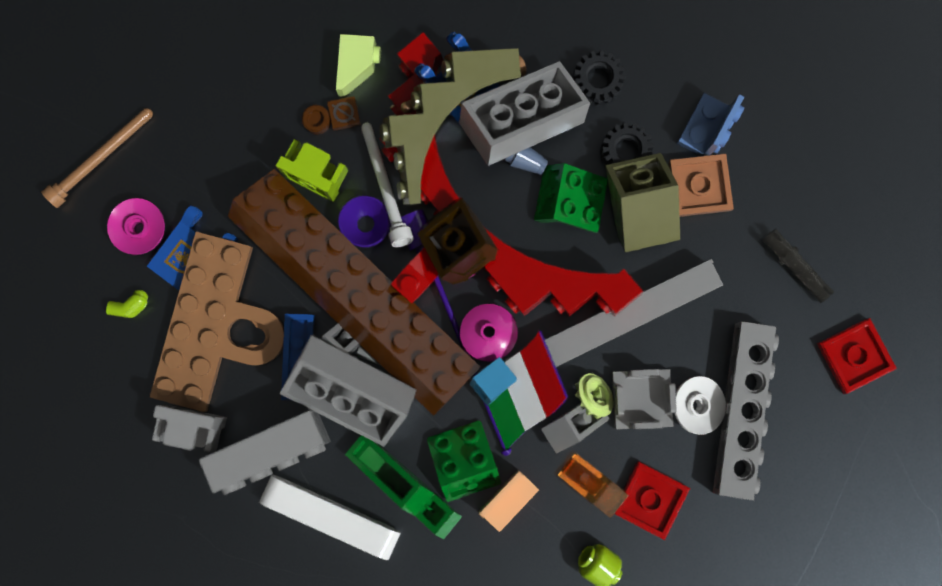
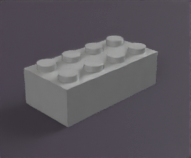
M559 61L462 102L459 124L489 166L583 124L590 102Z
M311 335L294 364L280 394L385 446L408 415L416 389Z
M308 411L204 457L199 461L212 492L215 493L222 490L223 494L226 495L247 486L244 481L246 479H250L251 483L272 475L271 468L277 466L278 470H282L300 462L298 459L300 455L304 454L306 458L325 451V444L330 443L331 440L319 413Z

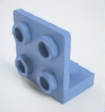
M704 93L677 144L699 156H710L712 153L717 154L720 148L725 146L732 133L728 129L730 130L734 122L738 121L745 107L741 106L744 96L739 94L730 105H727Z

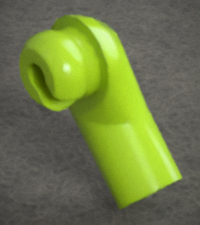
M136 290L124 303L109 301L106 313L107 315L126 318L136 317L147 306L148 295L143 290Z

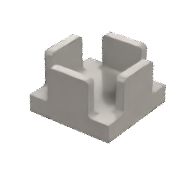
M670 369L612 372L615 429L674 427L673 413L677 412L675 383H671Z
M172 405L156 406L154 418H157L152 440L163 441L165 445L188 450L196 446L205 447V452H216L221 430L225 428L227 417Z

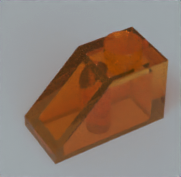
M576 453L558 474L560 478L609 518L614 515L629 496L613 481Z

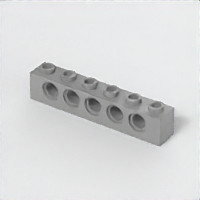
M749 322L735 323L725 395L726 411L722 420L713 493L717 495L754 500L755 494L759 493L760 477H757L758 465H762L764 459V449L761 448L762 436H766L768 421L764 418L766 408H769L771 403V391H768L769 379L772 380L775 373V363L772 362L773 351L777 350L779 336L775 334V326ZM752 346L757 347L760 351V358L756 362L749 356V350ZM749 374L753 375L756 379V386L753 390L748 389L745 384V379ZM745 403H749L753 408V413L748 419L741 412L742 406ZM743 431L749 436V442L745 447H741L738 443V435ZM742 460L745 464V472L737 476L734 472V465L737 461Z

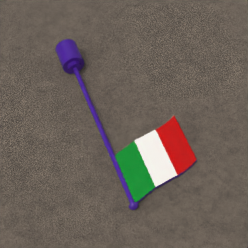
M423 209L401 217L402 222L411 228L414 238L413 242L407 246L410 252L416 251L417 255L424 248L417 233L428 221ZM437 277L434 282L461 348L471 357L462 345L460 328L440 279ZM541 331L537 333L535 338L523 350L504 362L517 377V381L501 393L490 405L487 406L484 403L503 449L501 454L504 456L511 453L512 449L510 447L528 429L553 414L568 398Z

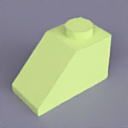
M340 34L336 91L339 97H346L374 73L375 63H380L381 48L376 46L374 36Z

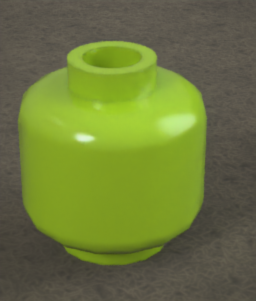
M602 544L587 546L581 552L578 565L579 572L583 578L595 586L615 585L622 576V561L616 553Z

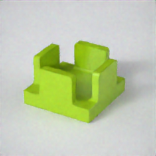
M295 139L285 157L281 156L276 164V167L285 178L333 203L336 201L339 195V187L348 173L346 165L340 163L336 168L334 164L330 163L331 157L328 153L308 143H304L302 146Z

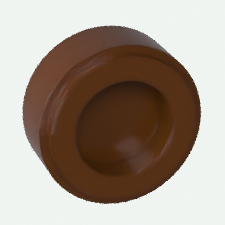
M311 105L304 110L302 123L308 132L322 134L330 127L331 118L323 106Z

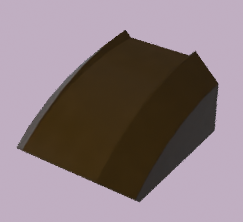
M462 197L452 201L427 221L417 233L440 278L451 284L468 281L469 277L490 261L495 260L498 252L488 232Z

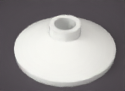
M692 377L684 381L676 391L677 412L675 416L685 430L693 434L702 435L714 431L721 424L725 416L726 401L721 388L716 382L707 377ZM694 400L697 403V408L695 410L693 408Z

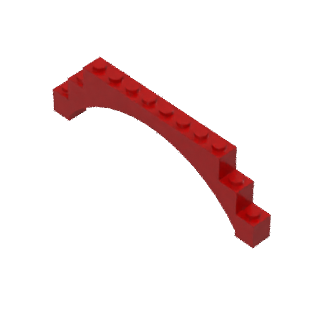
M421 33L397 53L402 62L398 66L409 79L388 96L393 103L389 108L396 116L416 114V110L410 113H404L401 110V104L411 100V93L414 92V87L425 84L416 75L414 69L422 63L429 66L437 76L438 67L442 64L443 57L440 51L424 33ZM434 135L425 156L421 176V200L425 205L429 202L433 204L437 209L433 213L435 216L459 197L445 174ZM384 141L382 142L384 147L381 151L392 163L397 147L386 148ZM486 229L498 249L495 260L490 261L484 266L490 274L486 279L497 292L502 289L507 294L508 298L505 302L515 314L521 311L526 316L552 295L554 298L550 302L560 314L565 311L570 317L597 295L599 299L596 300V303L604 313L608 314L611 312L616 316L643 293L642 289L625 269L618 274H593L548 265L520 253Z

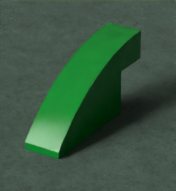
M361 435L346 452L345 455L401 509L416 516L436 536L444 539L462 518L436 492L378 443Z

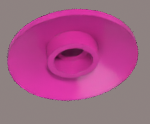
M140 198L128 199L118 204L111 212L107 222L108 236L113 245L120 251L131 255H140L153 250L160 243L165 231L164 218L158 207L150 201ZM142 223L143 230L140 233H136V225Z
M483 304L473 308L466 314L461 323L460 338L463 347L472 357L481 361L492 362L499 357L501 359L512 351L517 341L518 330L513 316L506 309L495 304ZM486 327H492L495 334L488 338L484 335L483 330Z

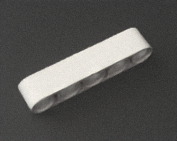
M271 475L259 501L262 505L385 560H389L401 533L387 524L276 475Z

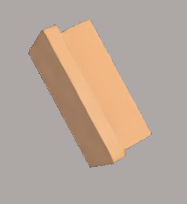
M517 469L478 511L479 515L500 532L539 489Z

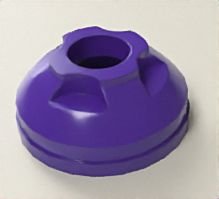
M359 196L351 199L343 206L339 214L338 225L340 232L354 246L368 248L379 244L387 236L390 229V219L385 205L380 200L370 196ZM362 217H370L374 220V228L370 232H362L358 229V221Z

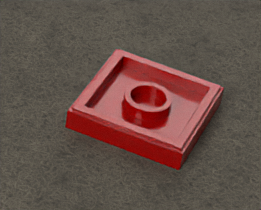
M866 318L817 343L843 394H848L897 369L870 318Z
M637 461L612 513L665 540L690 488Z

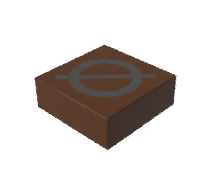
M355 96L327 102L334 131L361 125Z

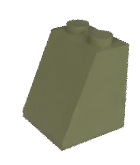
M658 153L606 165L617 236L624 251H635L680 240L679 185L662 154Z

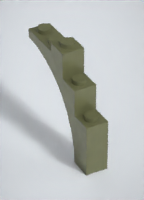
M518 48L449 53L444 56L441 65L443 78H446L447 82L420 84L414 87V92L411 93V106L413 110H416V114L388 116L383 119V124H380L381 141H385L386 148L397 147V152L394 153V165L396 170L400 172V182H397L398 198L402 199L403 205L421 203V176L425 156L433 136L453 109L461 101L481 88L521 78Z

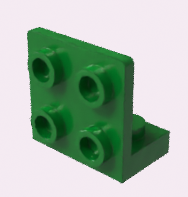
M565 163L547 165L543 171L534 220L542 223L561 222L592 233L598 232L608 179Z
M476 421L427 438L440 486L447 502L502 484L481 421Z

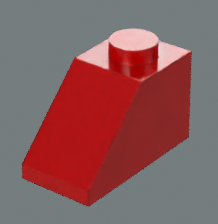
M425 247L391 283L411 304L439 276Z

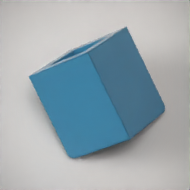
M499 357L473 377L469 384L488 406L501 393L517 381V377Z

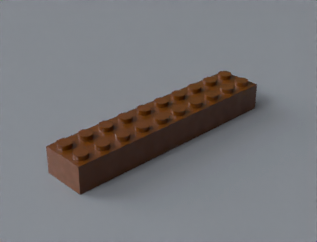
M275 169L233 199L228 217L395 379L416 389L414 398L433 416L478 371L480 366L414 302L411 304L391 285L392 281Z

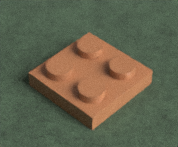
M726 154L674 159L668 162L669 168L679 185L680 217L727 212L734 209Z

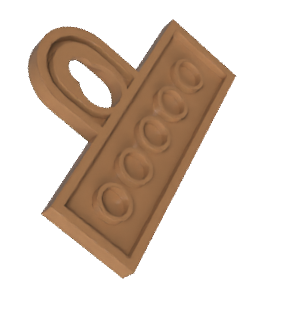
M200 232L195 233L150 398L207 412L222 358L248 365H263L273 361L282 352L284 325L279 317L269 310L238 302L253 247ZM240 319L250 320L256 328L264 331L265 340L260 345L251 344L246 347H240L231 340L230 329L232 325Z

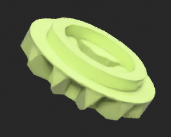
M591 373L580 377V381L575 384L578 390L575 396L580 399V406L586 408L587 415H593L596 419L608 416L613 410L614 400L607 383L598 375Z

